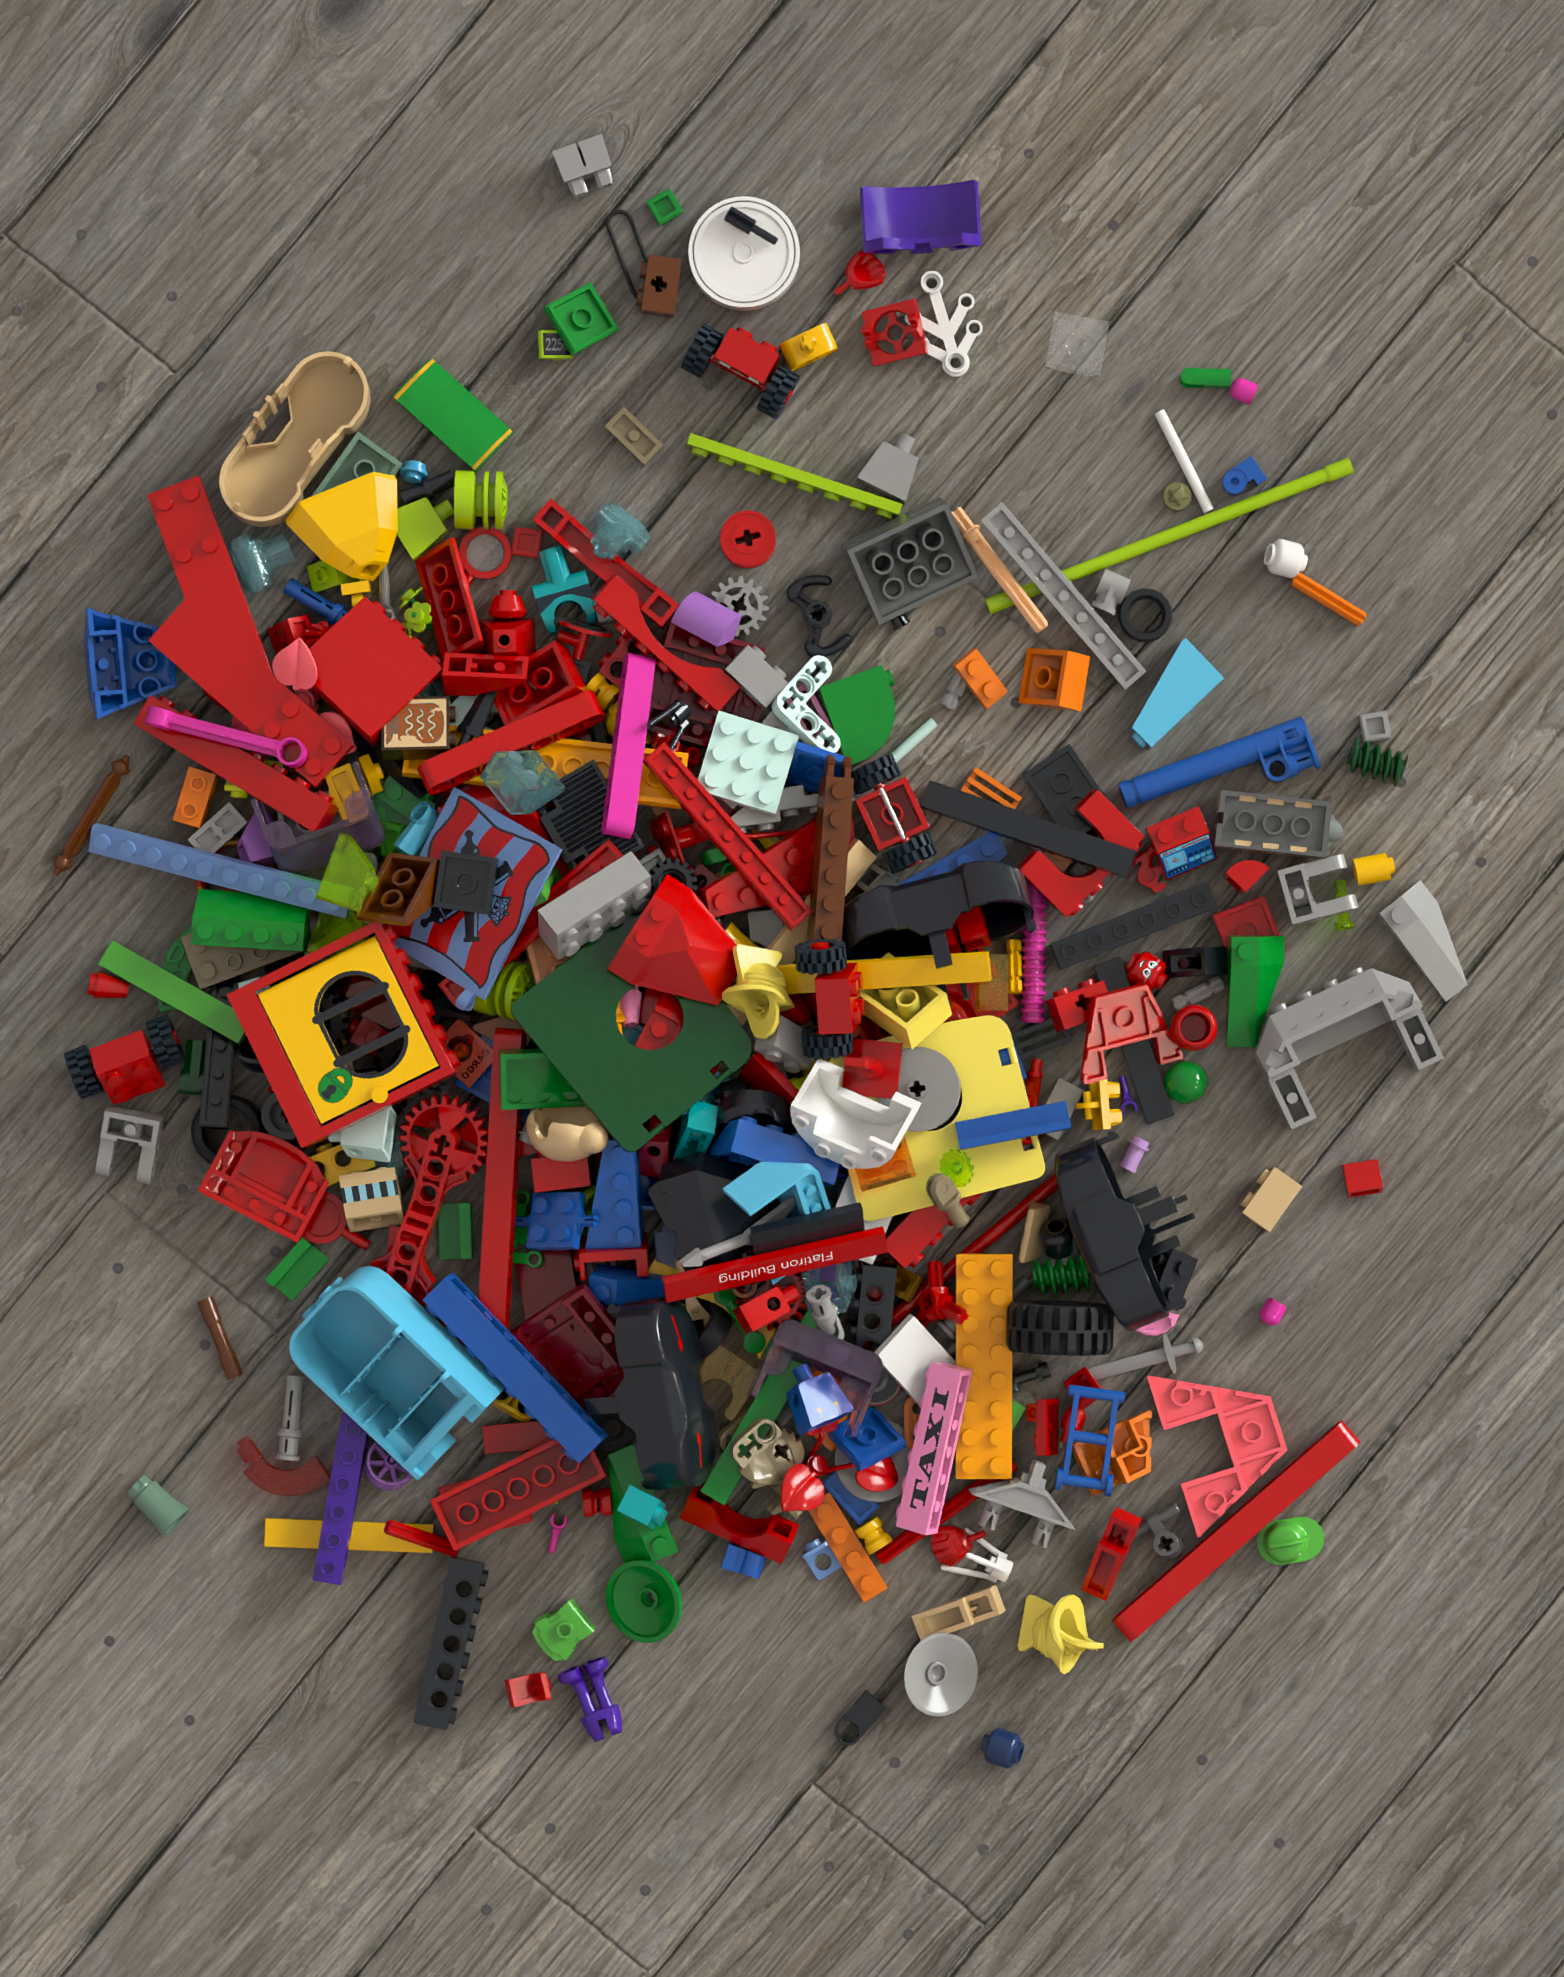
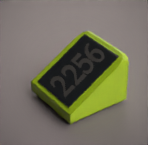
M556 330L538 331L539 359L561 361L573 357Z

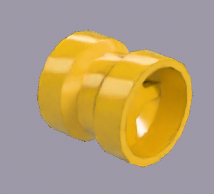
M597 673L586 686L587 690L594 691L603 711H606L608 706L619 695V688L608 684L606 678L600 673Z
M878 1516L855 1530L859 1538L865 1539V1549L869 1555L892 1541L889 1533L884 1532L882 1529V1522Z

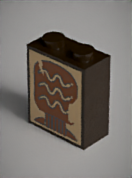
M449 696L415 697L381 729L383 760H426L455 748L456 732H451V723H456V706H451Z

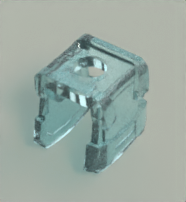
M851 1261L837 1264L835 1282H823L820 1268L802 1272L804 1290L809 1291L816 1285L829 1287L831 1294L839 1295L835 1299H830L831 1303L836 1306L838 1313H845L857 1286L856 1276L852 1275ZM805 1293L806 1306L812 1312V1304L808 1303Z

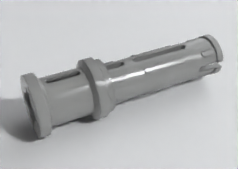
M286 1375L282 1428H279V1431H277V1435L280 1438L278 1454H275V1459L300 1461L298 1445L299 1438H302V1433L299 1430L304 1377Z

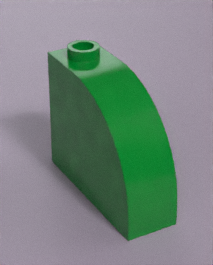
M882 665L819 687V692L833 730L840 739L842 755L851 757V767L865 762L874 756L886 743L893 727L895 703L890 686L895 684L890 670L884 671Z

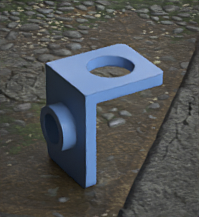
M817 1538L804 1546L806 1551L802 1553V1557L806 1560L818 1580L841 1568L840 1562L826 1539L820 1542ZM819 1554H827L831 1558V1566L828 1569L820 1570L816 1567L815 1558Z

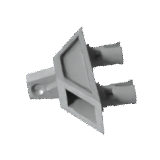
M1033 1460L1028 1473L1022 1471L1020 1477L1016 1476L1012 1477V1479H1004L968 1489L972 1495L987 1501L978 1525L985 1527L990 1518L988 1527L991 1530H995L1002 1507H1009L1039 1519L1033 1537L1030 1540L1034 1545H1037L1041 1538V1546L1047 1548L1054 1525L1059 1524L1075 1530L1045 1489L1047 1480L1043 1479L1042 1476L1046 1466L1040 1461Z

